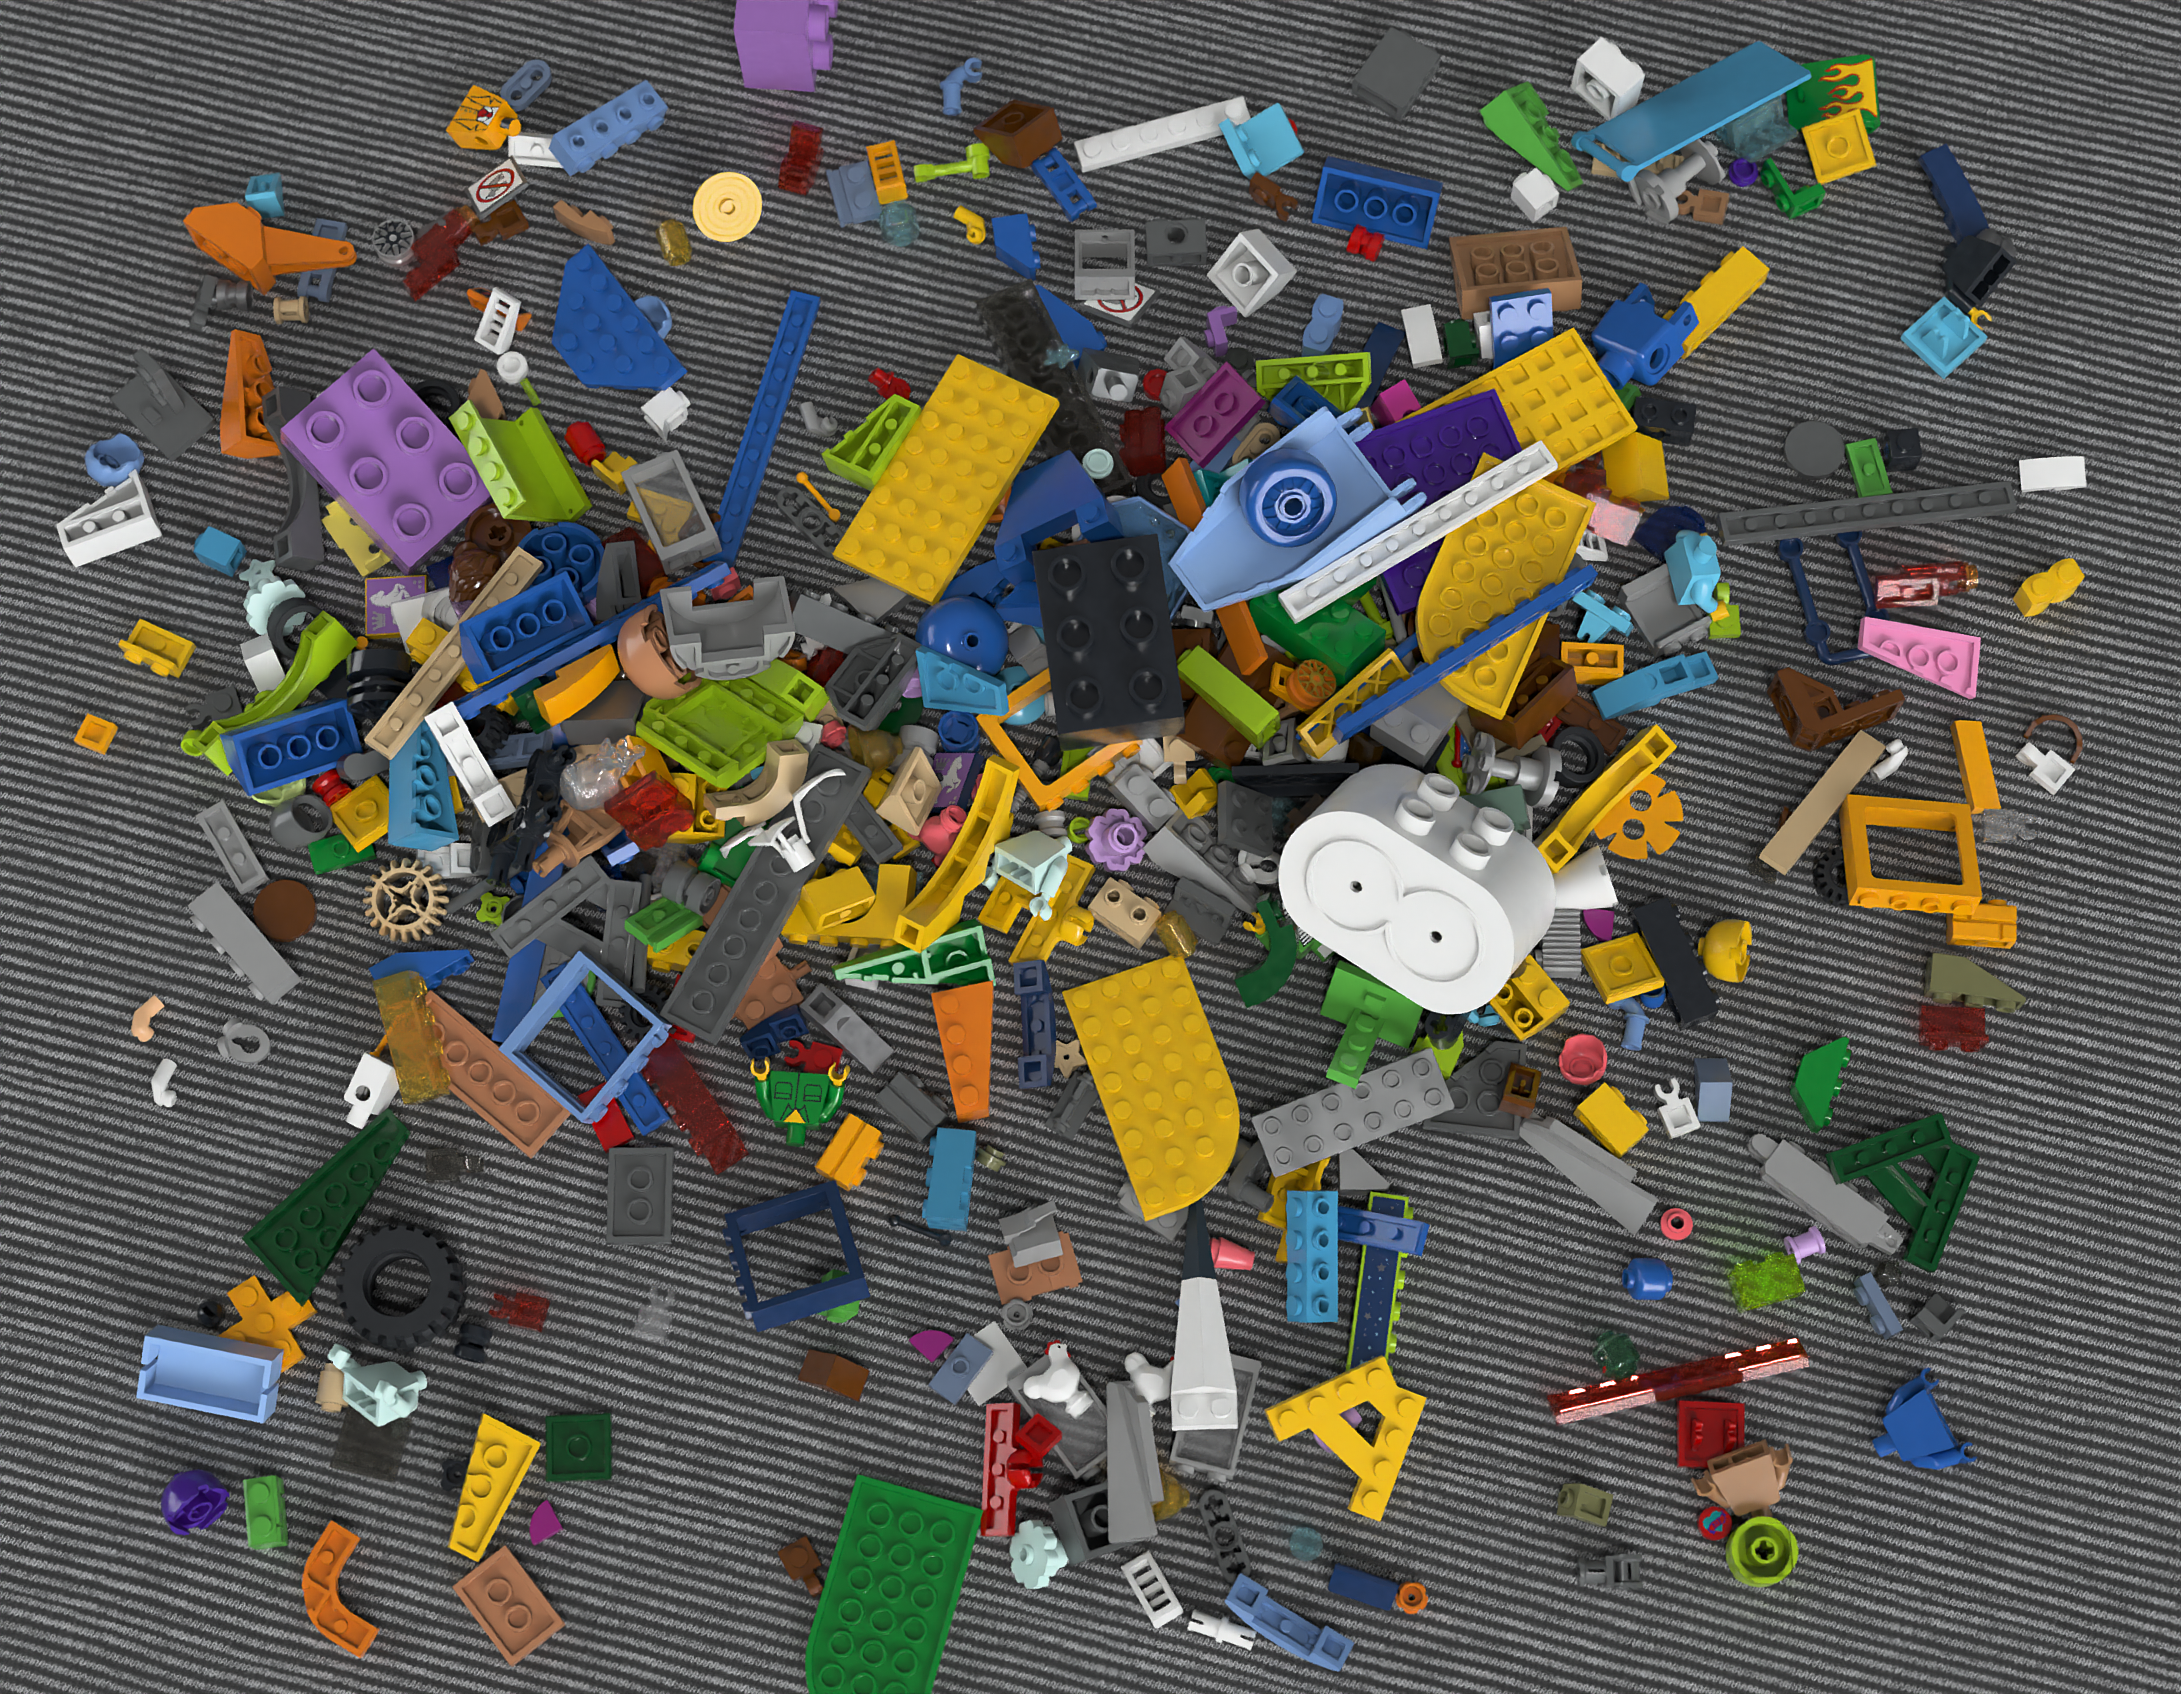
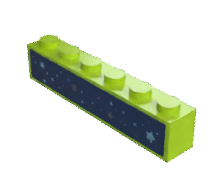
M1370 1192L1367 1211L1412 1220L1414 1207H1408L1409 1197ZM1362 1245L1345 1372L1380 1355L1384 1356L1388 1362L1389 1353H1395L1397 1334L1391 1332L1393 1321L1399 1322L1401 1302L1396 1301L1397 1289L1403 1290L1405 1270H1400L1401 1257L1407 1258V1253ZM1389 1366L1390 1371H1391V1373H1392V1372H1393V1366Z

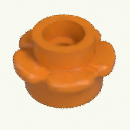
M1406 1581L1399 1586V1592L1395 1596V1601L1399 1608L1404 1609L1405 1613L1416 1614L1419 1609L1426 1607L1428 1596L1425 1594L1426 1589L1421 1583ZM1410 1594L1415 1596L1413 1601L1408 1598Z

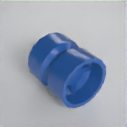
M952 710L944 714L938 725L943 751L977 752L981 740L978 722L974 715L970 712Z

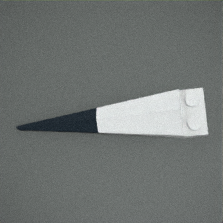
M1202 1198L1190 1204L1188 1210L1171 1386L1172 1430L1238 1428L1237 1389Z

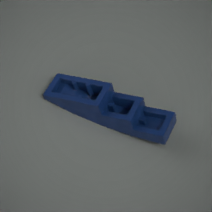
M1947 143L1920 155L1918 161L1933 184L1931 192L1944 211L1943 221L1957 244L1959 245L1968 235L1976 237L1980 232L1988 229L1989 225L1977 198Z

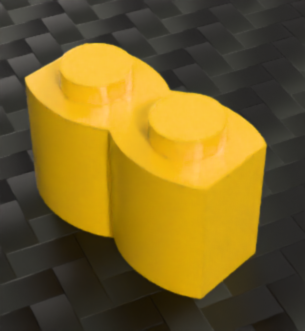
M2073 558L2060 560L2052 565L2048 572L2037 573L2027 578L2015 594L2013 600L2024 617L2035 616L2043 612L2050 603H2058L2069 598L2080 585L2085 575Z

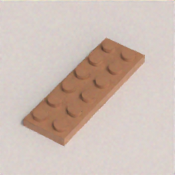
M431 990L388 1037L390 1041L530 1159L571 1114L498 1050L499 1047Z

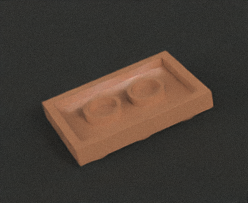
M506 1545L452 1587L512 1667L566 1625Z

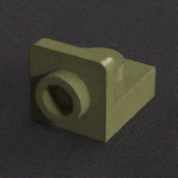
M1565 1483L1558 1495L1557 1515L1573 1517L1598 1527H1606L1613 1495L1582 1483Z

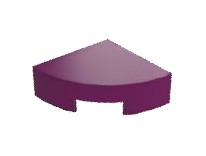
M1601 909L1582 910L1583 923L1597 940L1601 942L1612 940L1615 911Z
M927 1330L914 1335L908 1341L933 1364L954 1342V1338L941 1331Z
M549 1500L540 1504L531 1518L529 1529L530 1538L534 1546L564 1530Z

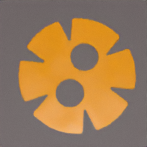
M1650 773L1631 789L1594 827V831L1599 839L1617 833L1608 846L1609 850L1629 859H1647L1646 841L1650 843L1658 855L1673 845L1680 832L1666 824L1665 821H1683V809L1675 791L1657 797L1666 784L1665 780ZM1638 790L1647 792L1652 800L1651 806L1645 811L1635 810L1630 805V796L1633 792ZM1637 819L1642 822L1645 831L1641 838L1631 840L1624 835L1622 828L1627 820Z

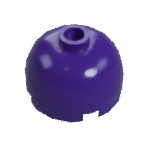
M196 1469L180 1472L171 1478L162 1493L161 1512L166 1523L175 1534L188 1535L191 1534L188 1529L198 1526L202 1530L215 1522L226 1510L228 1504L225 1499L226 1497L230 1498V1494L218 1478L206 1470Z

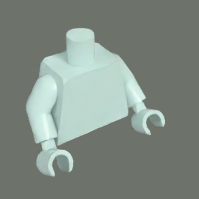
M1032 831L994 845L995 855L990 861L992 865L987 867L982 884L988 890L993 891L1000 879L997 875L998 873L1034 895L1041 892L1040 897H1035L1030 901L1029 908L1034 917L1037 916L1040 910L1041 918L1044 921L1048 920L1052 915V909L1048 901L1050 897L1054 898L1068 869L1067 854L1072 851V843L1069 838L1063 835L1053 839L1040 831Z
M334 1344L327 1357L333 1361L336 1368L341 1369L344 1373L343 1400L379 1427L399 1417H407L417 1408L418 1393L427 1386V1379L422 1371L409 1373L396 1362L391 1361L361 1366L354 1359L349 1358L352 1354L349 1349L340 1344Z

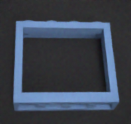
M578 951L498 1050L582 1123L592 1124L593 1122L600 1121L608 1111L606 1106L613 1097H619L626 1090L629 1084L627 1080L634 1072L638 1073L645 1067L649 1060L648 1054L654 1047L658 1048L666 1041L669 1036L667 1031L672 1025L660 1017L653 1008L589 953ZM591 970L653 1024V1027L586 1107L526 1055L524 1051Z

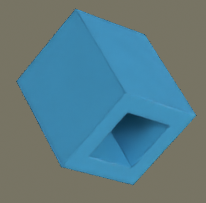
M208 526L206 531L197 537L194 545V553L201 563L233 577L247 553L240 540L211 526Z

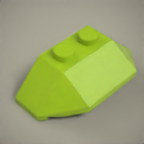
M1370 352L1257 360V391L1271 402L1297 375L1339 410L1346 413L1355 408L1371 384Z

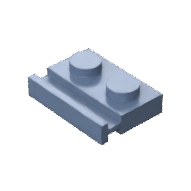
M867 160L838 167V170L834 171L826 170L840 227H845V224L849 223L857 224L882 217V211Z

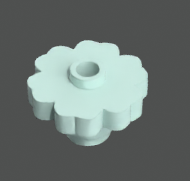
M278 576L262 579L258 584V589H251L247 592L243 603L245 610L248 612L246 620L259 635H264L267 633L268 617L273 609L284 600L293 597L305 598V593L292 579L285 580L284 582ZM307 612L295 614L288 619L283 628L282 635L291 634L293 625L302 624Z
M1028 1520L1020 1523L1019 1533H1015V1536L1012 1537L1010 1555L1013 1558L1011 1570L1015 1575L1016 1581L1024 1583L1026 1589L1047 1587L1049 1576H1054L1056 1571L1064 1567L1068 1561L1062 1541L1057 1539L1053 1534L1052 1528L1044 1526L1041 1520Z

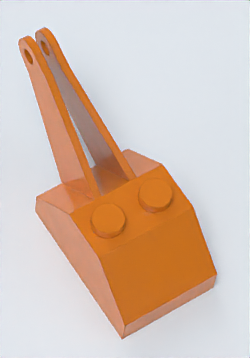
M238 202L196 207L183 220L197 248L243 281H251L253 288L264 296L276 283L275 275L348 267L353 265L357 259L355 249L350 242L265 226L261 222L262 216L254 208L248 206L246 209Z

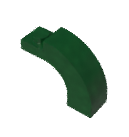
M1271 892L1260 896L1256 902L1270 937V953L1259 964L1237 972L1234 979L1246 1009L1266 1001L1283 987L1293 970L1298 956L1300 941L1298 925L1292 918L1282 920L1285 917L1283 907L1278 899H1273Z

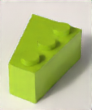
M896 394L892 395L870 413L861 426L853 432L851 430L843 436L844 439L831 450L828 448L821 453L828 470L872 491L922 412L920 406Z

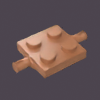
M775 954L758 971L731 1020L736 1017L745 1024L749 1031L755 1025L779 1011L796 1004L800 1007L805 999L798 990L796 980L812 972L806 960H803V962L789 970L780 962Z

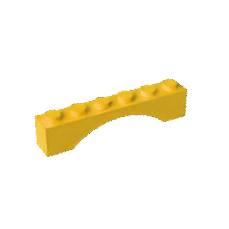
M1657 724L1642 729L1603 769L1598 777L1592 780L1533 842L1534 846L1546 860L1552 875L1556 874L1573 857L1599 821L1631 789L1658 768L1677 748L1675 743Z

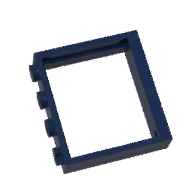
M836 1180L724 1214L727 1227L723 1228L722 1232L727 1247L733 1246L734 1252L728 1253L733 1271L739 1270L741 1275L735 1278L740 1296L746 1295L747 1301L742 1303L746 1320L753 1318L757 1332L871 1297ZM831 1208L850 1274L759 1302L741 1236Z

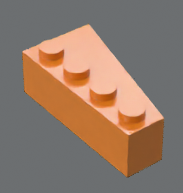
M993 980L931 993L958 1123L989 1117L994 1002Z

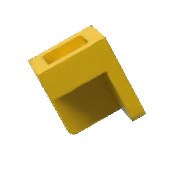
M614 451L602 463L594 459L591 466L597 477L619 495H622L627 489L621 472L638 463L630 456L624 459Z
M1205 768L1198 769L1187 780V784H1177L1168 790L1175 797L1176 803L1188 819L1206 815L1218 803V785Z

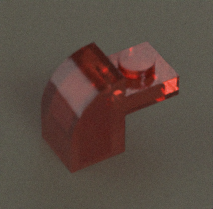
M797 120L794 121L791 127L789 150L780 165L778 188L806 196L815 181L824 150V148H821L822 127Z

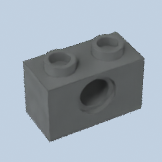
M1186 217L1182 220L1168 221L1164 218H1157L1146 222L1147 267L1206 265L1205 219ZM1172 238H1180L1183 241L1180 243H1172L1169 240Z

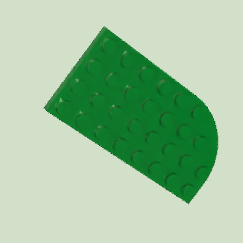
M857 1474L807 1643L805 1674L809 1694L932 1693L984 1510Z

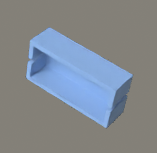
M157 1325L144 1337L141 1364H145V1366L140 1370L136 1398L264 1423L275 1412L279 1383L275 1382L280 1378L284 1350Z

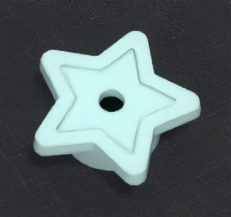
M253 559L250 568L239 574L240 580L249 581L250 589H258L260 580L269 579L274 576L272 570L275 567V560L262 563L257 559Z

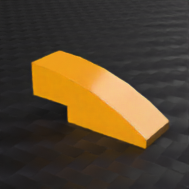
M607 644L555 671L556 680L533 691L541 716L552 727L571 717L589 704L620 672L611 644Z

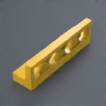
M1390 648L1384 651L1295 729L1302 738V741L1298 744L1305 753L1320 759L1337 744L1332 733L1337 724L1335 721L1341 715L1348 711L1354 714L1362 709V703L1371 696L1377 694L1378 697H1381L1388 692L1387 688L1398 679L1402 678L1406 681L1411 678L1395 652ZM1390 661L1391 663L1381 671V667ZM1364 682L1367 683L1358 691V687L1360 685H1362ZM1340 703H1344L1341 707H1339V708L1334 712L1335 707H1336L1337 705H1339ZM1317 723H1321V724H1320L1318 727H1316L1310 734L1308 733V731H1309L1314 725H1316Z

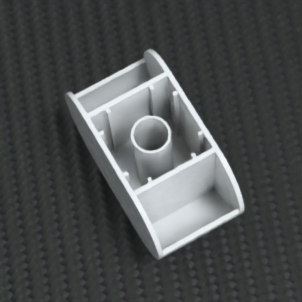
M1380 764L1370 766L1347 778L1295 830L1287 841L1280 859L1278 873L1279 889L1284 906L1293 921L1308 935L1423 1008L1441 1014H1460L1475 1010L1497 995L1547 932L1556 906V890L1550 868L1534 844L1513 830L1514 823L1505 813L1491 807L1479 809L1459 796L1460 792L1457 785L1449 778L1436 773L1425 775L1414 768L1403 765Z

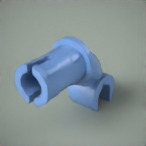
M978 58L968 59L963 66L957 67L940 83V89L943 90L944 114L958 115L961 113L960 90L963 88V81L975 83L981 80L982 72L971 71L972 68H981L982 61Z
M1633 997L1607 1004L1611 1009L1618 1010L1622 1008L1626 1012L1624 1019L1627 1021L1621 1046L1629 1050H1641L1645 1024H1648L1650 1019L1646 1017L1640 1004Z

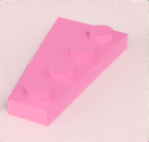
M1871 617L1860 619L1859 650L1968 699L1976 697L1981 637Z

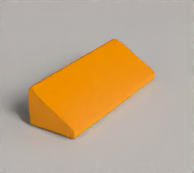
M1954 721L1950 726L1966 801L1967 804H1970L1971 815L2001 810L1981 721Z

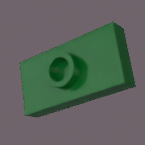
M343 834L314 841L308 845L316 875L377 858L374 843L357 853Z

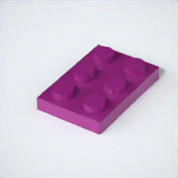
M1226 361L1164 428L1188 455L1204 469L1265 405L1266 401Z

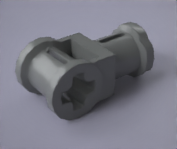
M1616 1554L1605 1556L1603 1560H1585L1584 1557H1578V1587H1584L1585 1584H1604V1588H1614L1615 1590H1642L1643 1583L1640 1582L1639 1562L1642 1561V1555Z

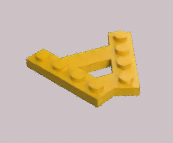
M1380 1355L1265 1409L1264 1412L1276 1440L1279 1442L1308 1428L1359 1476L1347 1509L1380 1522L1427 1398L1398 1387L1385 1357ZM1367 1400L1382 1414L1371 1445L1339 1415Z

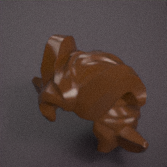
M469 541L458 543L453 550L454 560L452 564L448 565V573L450 574L449 599L452 602L475 600L501 568V558L494 553L491 554V552L480 549L475 543Z

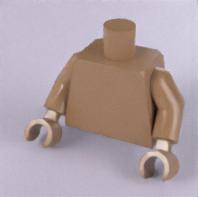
M1765 1439L1707 1460L1710 1473L1706 1470L1704 1471L1705 1476L1702 1479L1696 1480L1694 1477L1691 1478L1693 1486L1699 1496H1706L1723 1508H1732L1737 1516L1751 1513L1752 1518L1762 1516L1773 1517L1769 1505L1780 1501L1779 1490L1786 1485L1790 1464L1793 1461L1789 1444H1785V1447L1781 1450H1774V1447H1768Z

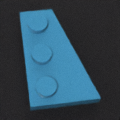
M923 645L916 649L923 705L925 708L1004 716L1009 712L1005 682Z

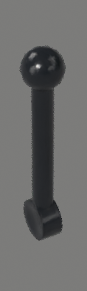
M896 1214L888 1218V1223L892 1227L901 1226L939 1241L942 1247H948L952 1242L950 1235L936 1234L903 1221Z

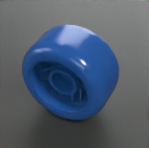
M1282 448L1262 455L1251 464L1241 481L1239 501L1245 519L1258 537L1277 547L1292 548L1306 545L1325 532L1335 516L1337 492L1331 476L1316 457L1303 450ZM1294 498L1293 501L1285 504L1287 500Z

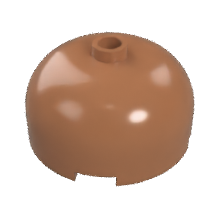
M651 604L626 620L618 635V655L626 676L640 691L652 698L670 700L686 694L701 684L702 678L695 676L694 670L681 668L672 657L665 618L658 611L657 605ZM691 672V678L684 685L677 682Z

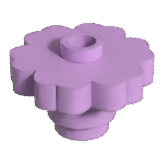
M1125 809L1106 810L1102 816L1092 818L1089 826L1086 828L1085 836L1090 841L1086 844L1085 851L1090 855V859L1094 864L1103 863V867L1107 872H1124L1130 865L1140 863L1143 855L1146 853L1142 850L1145 846L1142 840L1146 837L1147 830L1142 826V822L1138 817L1129 819V814Z

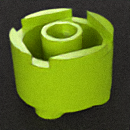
M1755 1517L1746 1521L1731 1533L1726 1544V1561L1730 1571L1738 1581L1752 1587H1768L1783 1580L1790 1574L1797 1563L1798 1544L1793 1533L1782 1522L1772 1517ZM1760 1545L1762 1550L1768 1551V1555L1763 1560L1760 1555L1755 1553V1549Z

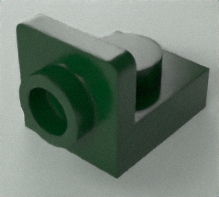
M537 677L510 693L536 735L552 728L541 716L533 694L534 690L543 686Z

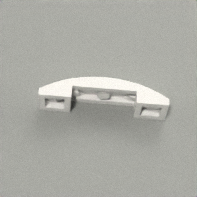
M451 701L425 716L424 719L438 745L488 827L516 811L515 807L477 747L454 703Z

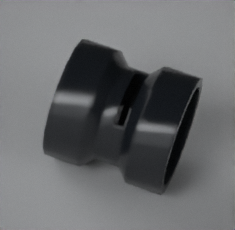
M462 1323L459 1330L460 1342L455 1345L452 1355L469 1362L484 1364L486 1357L484 1349L486 1344L491 1341L493 1332L479 1326Z

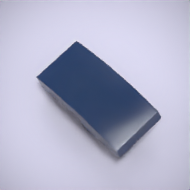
M796 1004L773 1014L755 1025L740 1038V1044L750 1060L754 1058L755 1061L781 1053L780 1043L808 1034L809 1026Z

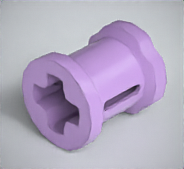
M1816 1226L1810 1227L1808 1232L1796 1237L1787 1236L1784 1238L1786 1251L1795 1265L1799 1264L1802 1258L1817 1252L1820 1255L1826 1252L1824 1240Z

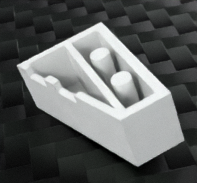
M136 469L128 474L130 478L115 488L111 486L104 491L105 495L91 505L86 503L56 525L63 549L75 568L162 536L147 487Z

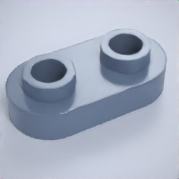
M542 60L527 62L503 85L501 98L514 111L526 109L551 84L552 74L548 64ZM536 76H541V77H542V78H541L540 80H538V81H534V80H533V78L536 77ZM515 96H521L519 100H512Z

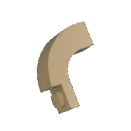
M797 739L767 742L765 765L755 781L739 790L704 794L703 805L715 819L726 821L736 817L743 827L764 822L782 811L793 800L792 794L802 786L809 752Z

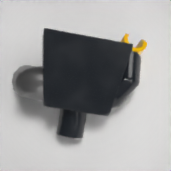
M1994 228L1985 229L1976 237L1968 235L1959 245L1950 243L1943 252L1944 257L1947 259L1942 265V270L1947 275L1945 285L1948 298L1965 315L1968 313L1971 316V322L1981 330L1984 329L1978 325V317L1985 315L1991 322L1992 317L1983 310H1977L1974 306L1976 304L1979 307L1983 305L2017 262L2013 258L2016 254L2013 241L2008 237L1998 235Z

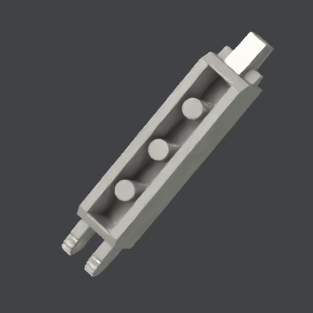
M1763 1133L1752 1136L1746 1146L1750 1156L1753 1155L1754 1159L1763 1164L1759 1170L1762 1181L1853 1248L1862 1249L1871 1245L1889 1256L1897 1250L1904 1238L1886 1222L1889 1216L1884 1213L1885 1209L1879 1203L1871 1199L1867 1201L1857 1194L1858 1189L1850 1182L1836 1185L1830 1168L1818 1160L1812 1161L1804 1155L1805 1150L1795 1142L1789 1141L1788 1143L1783 1139L1778 1144L1771 1138H1767Z

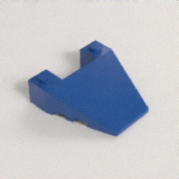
M1067 450L1016 475L994 545L999 571L1014 586L1021 581L1032 582L1036 580L1032 551H1037L1036 543L1078 523L1081 534L1090 543L1125 538L1118 511L1109 502L1071 450Z

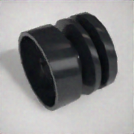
M366 649L348 655L346 659V680L352 685L347 687V697L349 698L347 699V711L351 715L361 718L381 719L408 685L407 683L412 680V657L405 652L393 649Z

